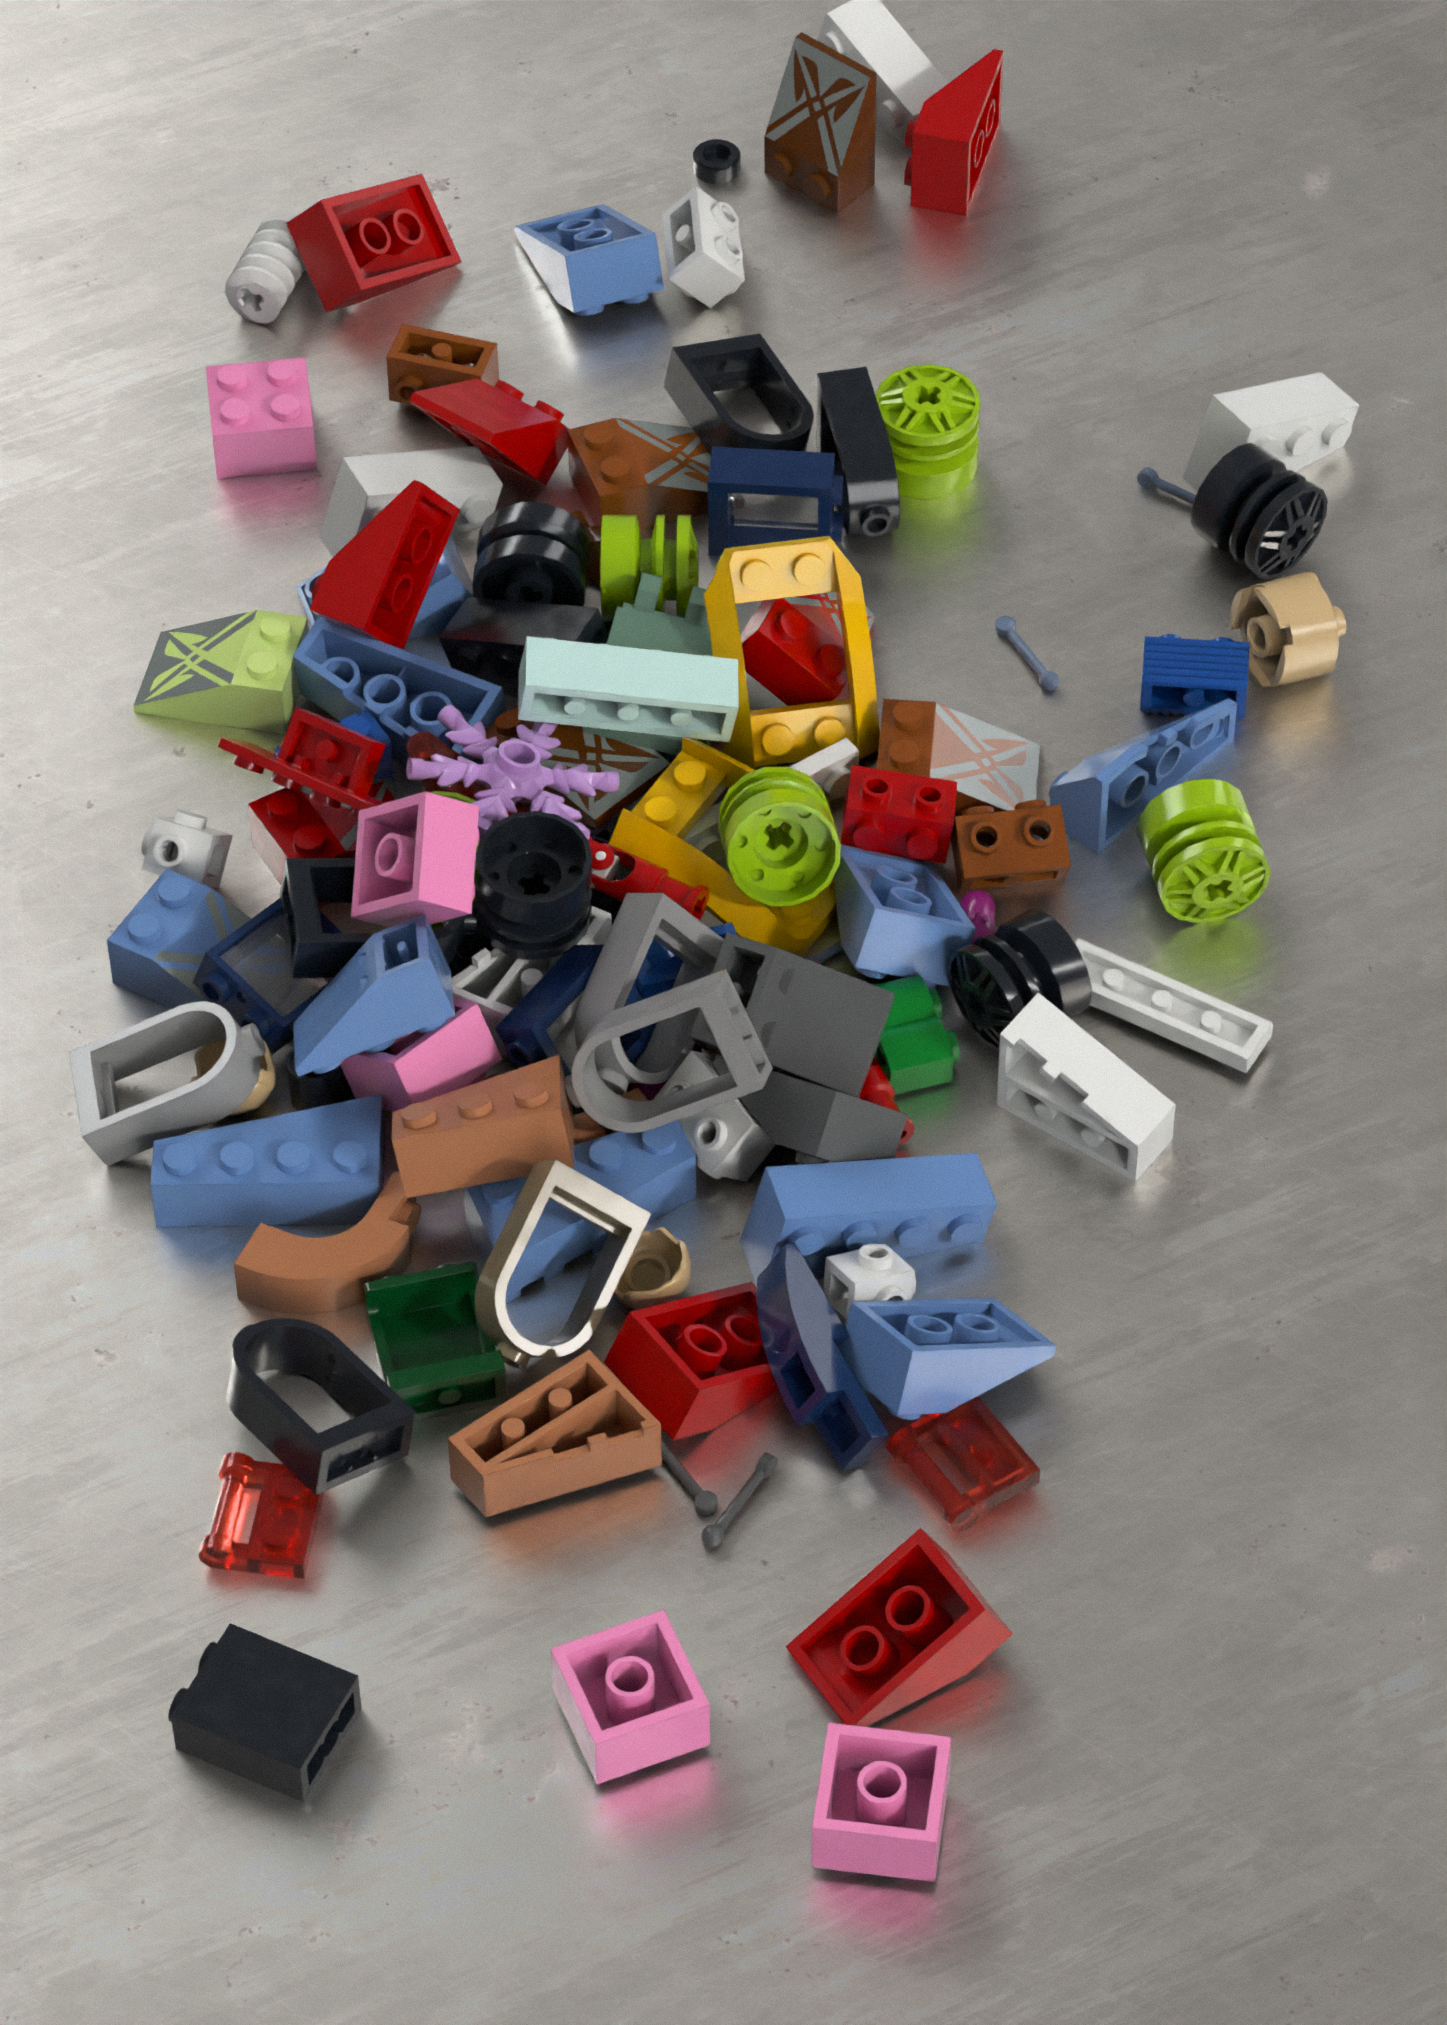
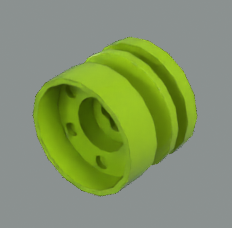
M938 365L908 366L891 373L879 384L875 396L893 452L899 494L905 497L927 500L945 498L960 492L974 479L978 468V431L980 428L979 415L981 408L978 389L967 376L952 368Z
M637 515L602 516L600 585L601 616L604 623H613L617 606L623 607L624 602L634 605L642 573L663 578L655 610L665 613L666 601H676L677 616L685 618L693 586L699 587V545L691 526V515H678L677 538H666L665 515H657L652 538H641Z
M763 767L743 775L728 789L719 807L718 830L724 847L727 865L735 884L750 899L769 906H795L815 898L831 883L840 865L841 850L840 839L822 788L807 774L789 767Z
M1210 778L1183 782L1166 789L1152 799L1140 814L1137 825L1140 843L1152 870L1151 873L1166 912L1175 918L1194 923L1224 919L1241 912L1254 903L1268 886L1271 873L1269 864L1255 832V827L1242 793L1229 782Z

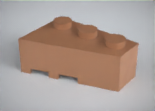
M560 1054L392 1112L391 1140L406 1198L526 1177L536 1161L556 1159L568 1167L574 1168L573 1111L565 1088V1076Z
M587 1350L448 1438L451 1480L485 1517H489L661 1466V1423L590 1350Z

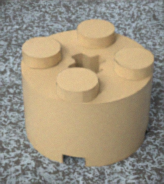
M1314 572L1299 573L1244 588L1237 592L1231 607V630L1240 628L1242 642L1250 643L1248 677L1256 685L1261 687L1270 685L1278 687L1334 671L1338 656L1339 637H1343L1346 634V620L1339 607H1332L1326 592Z

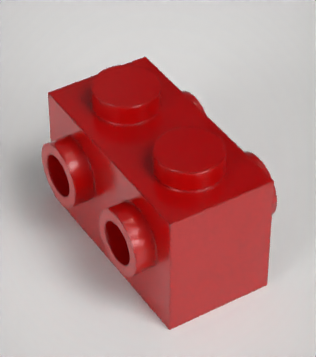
M852 765L843 809L840 835L841 845L919 861L945 864L954 826L958 782Z

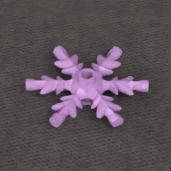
M453 705L445 706L439 712L437 718L445 728L453 730L445 733L446 738L453 743L463 746L462 752L466 755L483 760V764L479 765L462 756H458L457 760L440 754H433L430 756L432 761H425L421 758H409L406 768L408 779H438L437 784L441 788L459 781H463L465 788L469 787L473 782L485 785L487 790L475 793L474 797L478 801L471 803L479 806V841L495 822L508 817L507 812L517 813L515 805L525 802L531 804L530 812L539 811L556 814L572 822L589 839L590 830L582 823L575 822L582 818L580 811L563 804L565 801L563 797L544 791L543 788L548 786L565 795H569V792L573 791L588 797L596 795L594 789L616 793L619 788V773L617 771L587 772L588 766L585 763L567 770H563L562 763L557 764L553 769L540 765V761L552 757L549 750L561 745L559 739L549 737L558 724L534 722L531 730L525 725L520 724L516 727L519 739L510 738V740L501 743L499 748H497V737L486 739L485 728L481 721L476 722L473 726L469 725L461 712Z

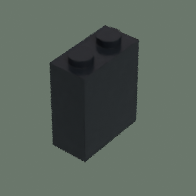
M230 1623L218 1643L211 1642L204 1650L199 1662L198 1674L189 1688H181L171 1703L168 1719L172 1722L175 1748L305 1802L362 1709L359 1678L354 1673Z

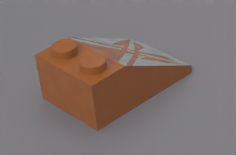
M612 418L567 430L569 474L594 526L602 525L603 515H637L640 530L654 527L657 515H665L667 524L677 521L678 515H691V517L708 513V475L711 455L692 428ZM733 493V506L745 504L743 493Z
M883 699L877 769L958 782L954 818L962 816L961 812L971 807L991 806L994 812L1015 810L1014 806L1018 803L1036 800L1040 744L938 702Z

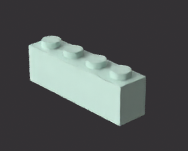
M526 636L519 668L518 720L730 742L739 709L738 659Z

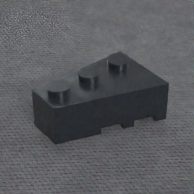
M467 597L438 638L451 668L501 686L503 694L518 699L519 668L526 636L607 644L609 634L598 608Z

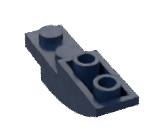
M795 1242L788 1243L757 1277L756 1303L758 1323L767 1360L781 1396L796 1425L801 1426L814 1423L842 1471L859 1468L889 1434L838 1349L847 1340L849 1334Z

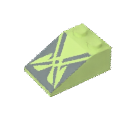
M254 610L161 632L136 697L134 713L286 734L300 696L293 655L309 632L308 617Z

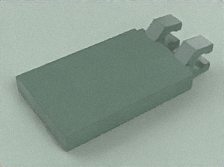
M642 573L634 605L624 602L623 607L617 606L607 644L713 656L709 626L705 624L707 613L703 593L707 589L693 586L685 618L655 610L663 578ZM583 727L584 732L675 756L682 751V737Z

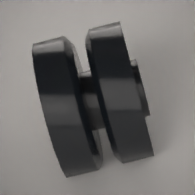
M519 502L504 506L485 519L478 534L477 561L474 566L472 582L474 598L584 606L587 587L586 573L588 572L590 559V536L581 521L564 509L539 502Z

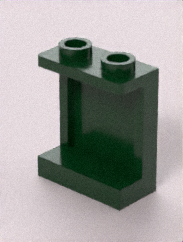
M473 1261L460 1264H445L435 1269L405 1275H389L380 1280L366 1282L363 1285L366 1319L382 1380L416 1411L414 1422L499 1405L508 1401L506 1368L501 1350L495 1351V1345L487 1338L477 1319L475 1290L479 1274L476 1263Z

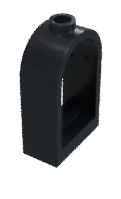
M760 333L672 347L663 387L710 455L712 446L806 452L814 419L812 406ZM751 386L784 434H762L739 425L730 417L713 392Z
M867 367L817 373L816 447L818 452L835 453V474L844 475L843 505H834L835 511L844 512L843 535L845 537L859 535L875 537L883 535L888 531L897 530L900 522V499L895 461Z
M286 858L279 896L292 978H334L374 934H323L318 903H352L355 858ZM472 901V914L441 921L444 926L433 931L448 965L453 961L458 952L461 935L475 934L477 910L474 901Z
M277 1318L248 1325L235 1336L232 1344L233 1354L227 1389V1402L231 1412L315 1495L409 1454L416 1411L333 1333L308 1321ZM278 1369L305 1374L318 1381L355 1418L317 1433L256 1374Z

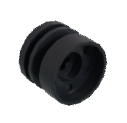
M1248 443L1237 446L1227 453L1210 470L1196 494L1191 508L1190 523L1194 532L1219 550L1231 552L1236 562L1247 566L1248 570L1257 577L1270 580L1286 573L1308 552L1322 528L1327 513L1328 500L1323 489L1314 483L1306 481L1305 477L1292 470L1287 471L1282 461L1262 447Z
M531 811L515 813L495 822L481 837L476 852V910L479 929L493 947L509 956L522 959L554 958L568 951L573 945H577L586 935L592 916V892L590 886L592 883L593 858L589 840L577 825L556 814Z
M1031 909L1000 925L994 935H982L976 938L972 945H964L953 951L948 959L947 975L952 994L962 1015L975 1034L987 1046L998 1052L1000 1033L1038 992L1070 1019L1085 1011L1091 1003L1092 986L1090 977L1078 947L1068 932L1051 915L1040 909Z

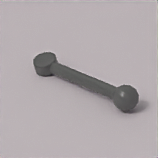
M661 1439L662 1459L695 1498V1511L701 1516L713 1515L718 1509L716 1494L711 1491H703Z
M765 1452L758 1460L754 1473L716 1523L707 1525L703 1529L701 1539L707 1547L714 1548L722 1544L724 1530L764 1477L768 1478L771 1476L777 1465V1457Z

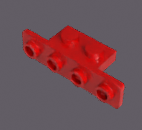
M295 707L278 755L251 743L226 737L220 738L218 747L235 755L234 765L259 774H263L266 768L273 772L272 782L289 789L301 791L304 785L312 789L309 798L321 804L340 809L341 804L344 803L351 807L349 816L358 820L360 810L385 803L369 796L368 793L386 744L309 710Z

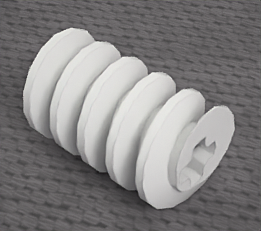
M281 216L270 217L261 222L225 282V294L229 304L238 314L252 322L267 324L274 321L279 315L280 309L286 303L288 296L293 291L295 284L300 279L302 271L306 268L286 225L291 220L290 218Z

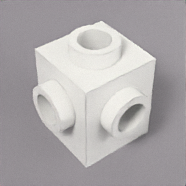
M176 810L175 817H157L154 819L153 825L149 826L143 837L141 852L145 857L142 870L158 874L160 877L166 869H169L206 886L219 887L233 835L206 827L208 818L187 811Z
M867 1244L859 1250L826 1257L823 1292L844 1328H846L851 1302L912 1300V1296L916 1291L915 1270L886 1244Z

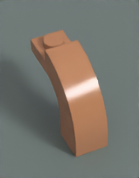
M394 1171L365 1217L355 1226L342 1233L328 1237L310 1238L297 1236L260 1223L234 1262L238 1299L269 1310L292 1314L327 1313L346 1309L364 1302L363 1285L366 1282L380 1280L389 1275H402L412 1262L410 1235L415 1230L420 1218V1204L416 1203V1197L406 1198L400 1173Z

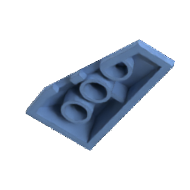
M1228 698L1091 755L1081 761L1071 771L1062 772L1052 783L1049 797L1050 806L1062 805L1066 834L1097 855L1139 820L1140 814L1152 799L1166 789L1186 781L1234 740L1237 703Z

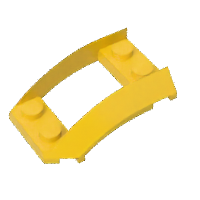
M830 536L725 548L715 567L716 572L706 592L703 593L712 655L721 658L738 659L739 709L730 742H723L724 754L756 770L755 767L799 762L846 737L859 750L860 759L878 751L880 728L871 641L861 577ZM836 592L845 653L849 699L750 711L736 604Z
M682 737V751L631 812L625 808L622 809L609 844L666 868L670 877L692 887H696L699 884L708 887L709 899L705 909L723 924L733 923L737 936L767 944L797 956H804L837 915L833 879L813 899L795 906H769L767 908L763 903L750 899L735 884L732 875L706 854L684 841L683 839L726 787L730 788L743 775L755 770L697 739Z

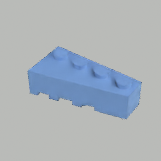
M320 618L316 620L293 655L301 695L339 721L352 716V714L360 715L361 710L369 711L390 738L392 757L406 767L409 758H421L425 761H432L430 756L433 754H440L457 760L458 756H462L479 765L483 764V760L466 755L462 752L463 746L453 743L446 738L445 733L453 730L445 728L437 719L439 712L445 706L453 705L461 712L466 722L471 726L481 721L485 729L494 723L499 715L506 712L503 688L501 686ZM425 779L442 792H456L464 795L468 787H464L463 781L441 788L437 784L438 779Z
M382 1094L153 1141L150 1186L156 1227L259 1226L260 1223L269 1226L356 1225L368 1213L381 1193L384 1184L385 1129Z
M679 1120L645 1132H616L574 1145V1168L572 1169L650 1212L651 1216L646 1225L697 1197L696 1154ZM528 1176L463 1188L466 1224L485 1264ZM548 1200L509 1280L506 1290V1304L520 1297L521 1289L539 1278L547 1282L563 1273L564 1264L587 1251L592 1256L600 1252L609 1233Z
M977 1153L771 1166L765 1168L740 1239V1244L756 1287L757 1277L786 1244L794 1242L816 1280L824 1278L826 1257L859 1250L867 1244H886L904 1260L981 1242L985 1237L997 1207V1201Z

